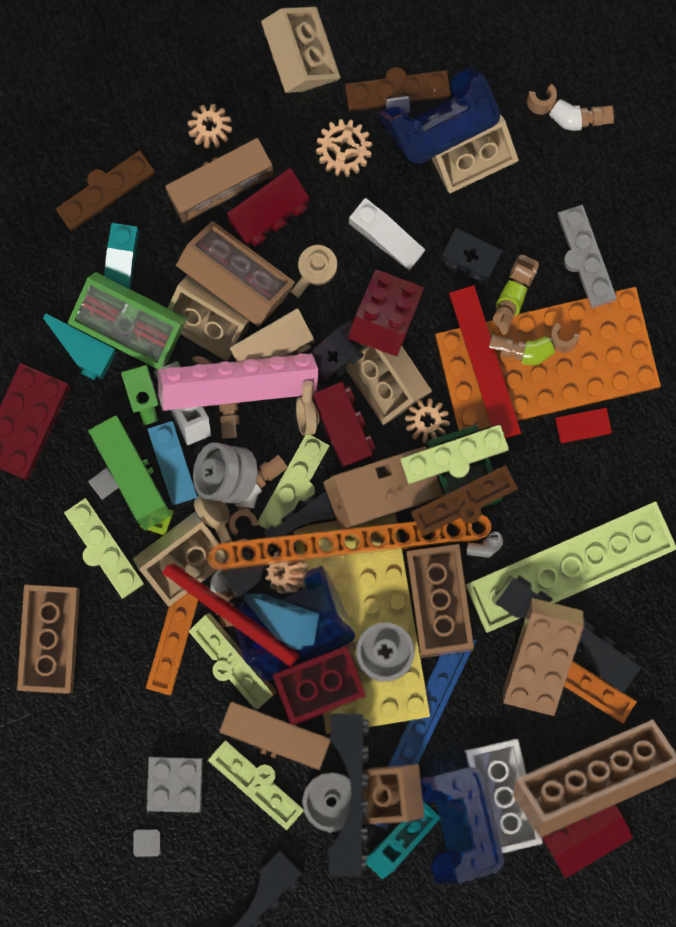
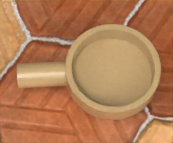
M314 245L302 252L298 263L299 272L302 277L290 293L299 298L310 283L321 285L329 282L334 277L337 270V260L329 248L322 245Z
M308 380L303 382L302 397H298L296 401L297 422L303 436L315 434L316 426L319 423L318 408L312 400L313 382Z
M197 496L194 500V507L200 519L206 525L216 530L221 543H231L232 540L225 527V524L230 520V511L227 504L222 501L207 500Z

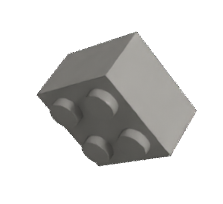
M149 757L147 811L201 812L203 758Z

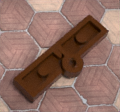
M394 67L387 72L386 79L345 84L349 111L386 107L387 99L409 96V103L450 98L447 70L406 76L402 69Z
M138 151L107 174L101 170L92 171L87 178L89 186L56 208V211L70 231H73L155 174L143 154Z
M505 465L411 512V515L422 536H425L459 518L465 523H475L481 516V507L518 488Z

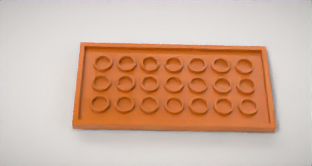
M636 287L616 291L615 302L592 309L588 298L518 314L513 317L509 330L505 335H502L499 327L493 320L486 322L491 338L495 334L514 339V343L517 344L519 341L527 343V340L535 341L545 336L550 338L551 331L557 323L561 326L557 336L562 341H570L574 334L580 333L578 344L572 352L559 353L555 351V354L541 364L534 366L521 364L522 361L515 360V356L510 355V358L501 356V351L495 349L517 421L661 387ZM460 328L435 334L458 431L478 425L479 430L490 428L491 425Z

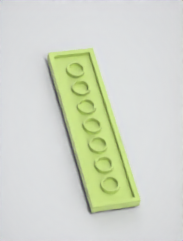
M653 502L465 586L487 633L519 619L492 601L510 575L515 579L519 575L532 583L529 587L532 591L538 594L541 590L553 598L551 603H556L676 550V545L657 503Z

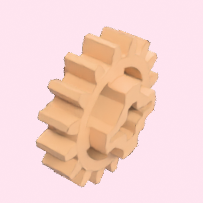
M340 119L339 126L336 127L332 122L329 123L330 131L322 129L321 134L324 138L317 139V144L322 146L316 149L317 154H323L319 159L320 164L327 162L326 170L330 171L332 168H335L337 176L341 171H344L345 175L349 176L351 169L359 173L358 165L364 167L367 165L364 157L371 158V152L366 149L372 147V142L365 141L369 137V133H361V124L354 128L353 120H350L348 125H344L343 120ZM343 132L341 136L333 138L335 134ZM353 135H355L358 138V140L361 143V146H359V144H355V142L352 139ZM343 143L348 144V149L345 150V153L340 152V147L343 146ZM327 149L335 154L336 161L331 159ZM356 158L355 161L345 164L347 160Z

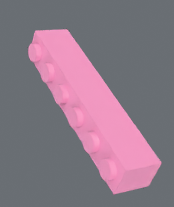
M298 354L285 357L275 356L266 359H248L245 361L221 362L208 365L198 364L179 368L170 367L158 370V396L164 411L302 396V384L307 380L313 382L314 394L317 392L318 367L313 354Z

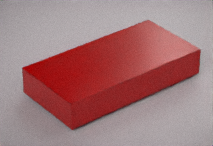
M607 408L555 418L560 444L612 433Z

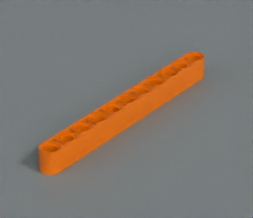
M481 515L476 521L481 525V533L476 534L472 530V523H465L459 518L449 523L456 528L455 537L449 536L447 525L431 532L430 540L423 538L415 522L222 543L209 551L207 561L213 569L225 570L469 542L486 537L491 530V523L486 516ZM397 530H402L406 534L405 543L397 540ZM372 533H377L380 536L381 543L379 546L371 542L370 536ZM346 536H351L355 539L356 546L354 549H350L345 545ZM321 538L328 540L330 543L328 552L320 549L319 541ZM295 541L301 542L304 545L305 550L302 555L295 553L293 550ZM269 544H273L278 548V557L273 558L267 553ZM243 547L251 549L253 553L252 560L243 559L241 556ZM217 550H222L226 553V563L221 564L215 560V552Z

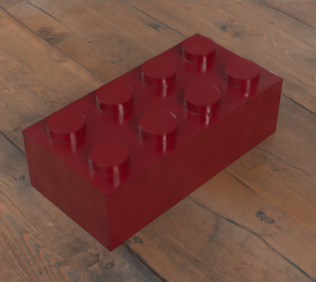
M21 363L19 364L0 406L1 470L29 482L71 387L67 383Z

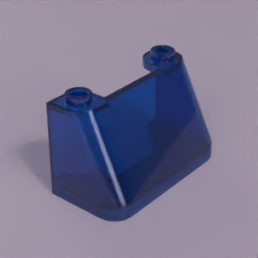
M470 67L457 73L451 80V89L455 97L411 120L406 111L400 107H390L378 113L384 126L408 160L413 163L425 162L494 127L500 120V110L484 74Z
M323 566L308 571L303 578L305 588L281 599L319 614L314 645L302 646V649H293L300 655L293 665H287L235 627L245 662L262 679L274 680V674L333 652L355 639L356 635L327 570ZM243 603L237 608L270 632L247 603Z
M465 768L420 777L423 803L436 801L448 851L433 859L432 873L434 882L460 883L499 871L504 862L503 853L482 772L476 768Z

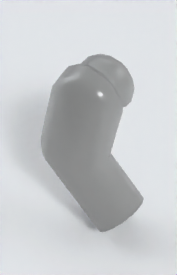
M491 532L481 544L468 542L466 555L491 557L501 548L503 544L502 535L499 532Z

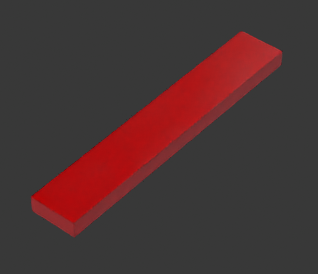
M470 286L449 293L491 428L500 425L505 439L521 434L495 349L489 348L491 337L475 287Z
M176 564L167 565L162 571L163 575L287 665H293L299 658L298 652L287 647V644L276 639L273 634Z

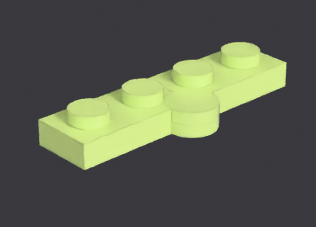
M498 425L401 458L400 461L408 484H412L447 471L453 477L462 478L469 471V463L506 452L509 449L501 426Z
M305 435L260 516L257 525L266 530L271 526L277 529L283 524L281 519L292 510H295L299 501L304 502L315 494L314 486L310 483V480L329 448L328 444L311 435Z
M86 498L64 512L87 546L83 552L84 562L90 566L100 565L122 599L144 585Z
M210 613L205 615L189 630V633L212 660L217 661L213 666L214 676L221 681L230 679L255 710L261 708L277 693L274 687Z
M226 740L209 758L208 761L286 830L304 811L302 807L273 783L275 771L271 766L264 764L256 768Z

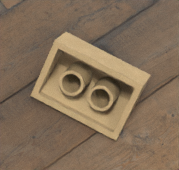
M316 7L281 8L261 21L285 93L306 91L340 79Z
M494 106L425 139L431 158L449 194L518 161L506 122Z
M188 274L177 286L168 306V309L187 318L181 332L183 336L225 361H228L232 355L230 347L241 341L251 323L249 319Z
M297 308L230 347V351L236 362L248 359H266L275 356L285 357L292 356L295 353H306L312 349L311 344L314 343V339Z
M368 346L362 351L364 357L353 365L351 362L347 365L349 368L347 372L383 425L432 392L403 347H401L398 357Z
M194 512L135 556L133 560L169 607L188 592L163 575L162 571L167 565L176 564L199 582H202L217 571L208 564L207 555L219 542L198 514ZM217 550L215 552V560L223 564L227 560L226 553L222 550Z

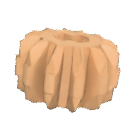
M212 104L210 111H206V107L203 105L200 107L202 114L200 115L194 111L192 116L196 120L188 121V125L193 128L189 131L191 137L197 136L195 139L197 145L204 141L205 148L209 149L210 142H214V146L218 148L220 146L218 139L227 142L228 137L224 133L232 132V128L227 125L231 122L229 116L223 117L225 114L223 108L216 112V107ZM208 122H213L216 128L212 127V131H207L204 125L208 126Z
M428 399L427 407H424L423 402L419 400L417 405L420 410L411 406L409 411L415 416L408 415L405 418L408 422H414V424L406 428L407 431L417 430L413 435V439L416 440L420 434H423L422 443L427 442L428 435L431 436L432 440L436 439L435 432L444 436L446 432L439 426H449V421L441 420V418L448 416V412H438L442 407L441 403L432 408V399ZM425 415H430V420L434 421L435 424L431 423L429 427H424V422L420 421V418L424 419Z
M279 551L275 552L274 556L271 557H278ZM302 561L270 564V566L264 568L269 573L265 579L271 581L270 588L277 590L278 593H295L299 591V587L306 585L303 578L309 576L305 572V568L309 564Z

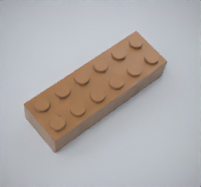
M651 720L516 779L513 796L540 838L676 777V753L654 720Z

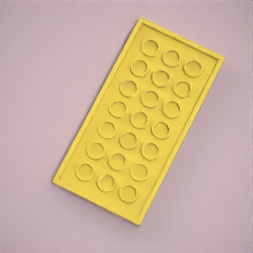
M396 513L350 529L397 524ZM336 520L308 525L293 533L294 535L337 531L340 530V527ZM397 530L396 538L400 542L399 530ZM372 533L370 536L371 542L379 546L381 543L380 536L377 533ZM346 536L345 545L350 549H354L356 546L355 539L351 536ZM321 538L319 547L321 550L328 552L330 543L328 540ZM295 541L297 554L302 555L305 550L304 545L301 542ZM402 549L302 561L309 564L305 568V572L309 576L303 578L306 585L302 587L305 606L307 610L319 614L314 645H312L314 659L348 646L368 694L366 698L323 714L326 734H331V713L363 714V719H368V727L430 717ZM378 623H392L402 627L410 635L414 645V659L410 669L401 678L392 682H378L369 678L361 670L357 661V644L361 635L369 627ZM383 648L380 651V655H383L384 658L389 657V649Z

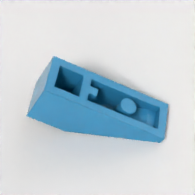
M171 421L149 428L148 432L172 505L195 499L197 497L175 424Z
M264 593L244 595V600L276 639L287 643V647L302 649V646L314 645L319 614Z

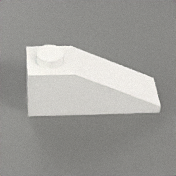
M366 198L349 217V224L409 271L425 252L422 246Z
M174 362L172 364L164 366L162 369H168L170 367L179 368L180 365L178 362ZM157 369V370H154V375H155V377H156V379H157V382H158V369ZM202 406L170 410L187 445L211 436L209 418Z

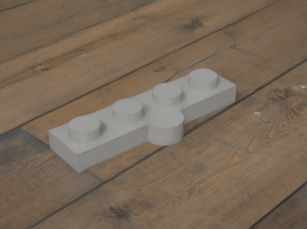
M583 205L559 212L558 218L570 251L565 255L564 264L569 271H579V276L591 309L615 302L616 295Z

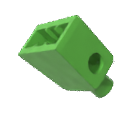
M148 364L122 371L121 374L133 413L140 412L143 425L157 422L158 418L154 407L159 405V400ZM146 392L148 401L141 402L138 393Z

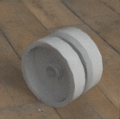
M221 443L206 445L198 454L194 465L193 480L198 495L203 499L231 504H241L246 501L253 492L257 480V463L253 453L246 448Z
M378 623L369 627L361 635L357 644V661L361 670L369 678L378 682H392L401 678L410 669L414 659V645L410 635L402 627L392 623ZM383 648L389 649L390 654L388 658L380 655V651Z
M327 772L311 780L305 789L302 800L304 813L309 822L318 829L329 832L342 830L350 808V779L344 774ZM329 797L336 798V805L329 807L326 802Z

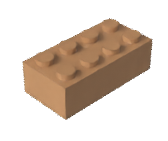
M459 544L407 551L421 658L473 651L474 647Z
M24 585L17 691L73 693L80 589Z
M534 598L531 599L503 687V703L555 715L584 626L583 611Z

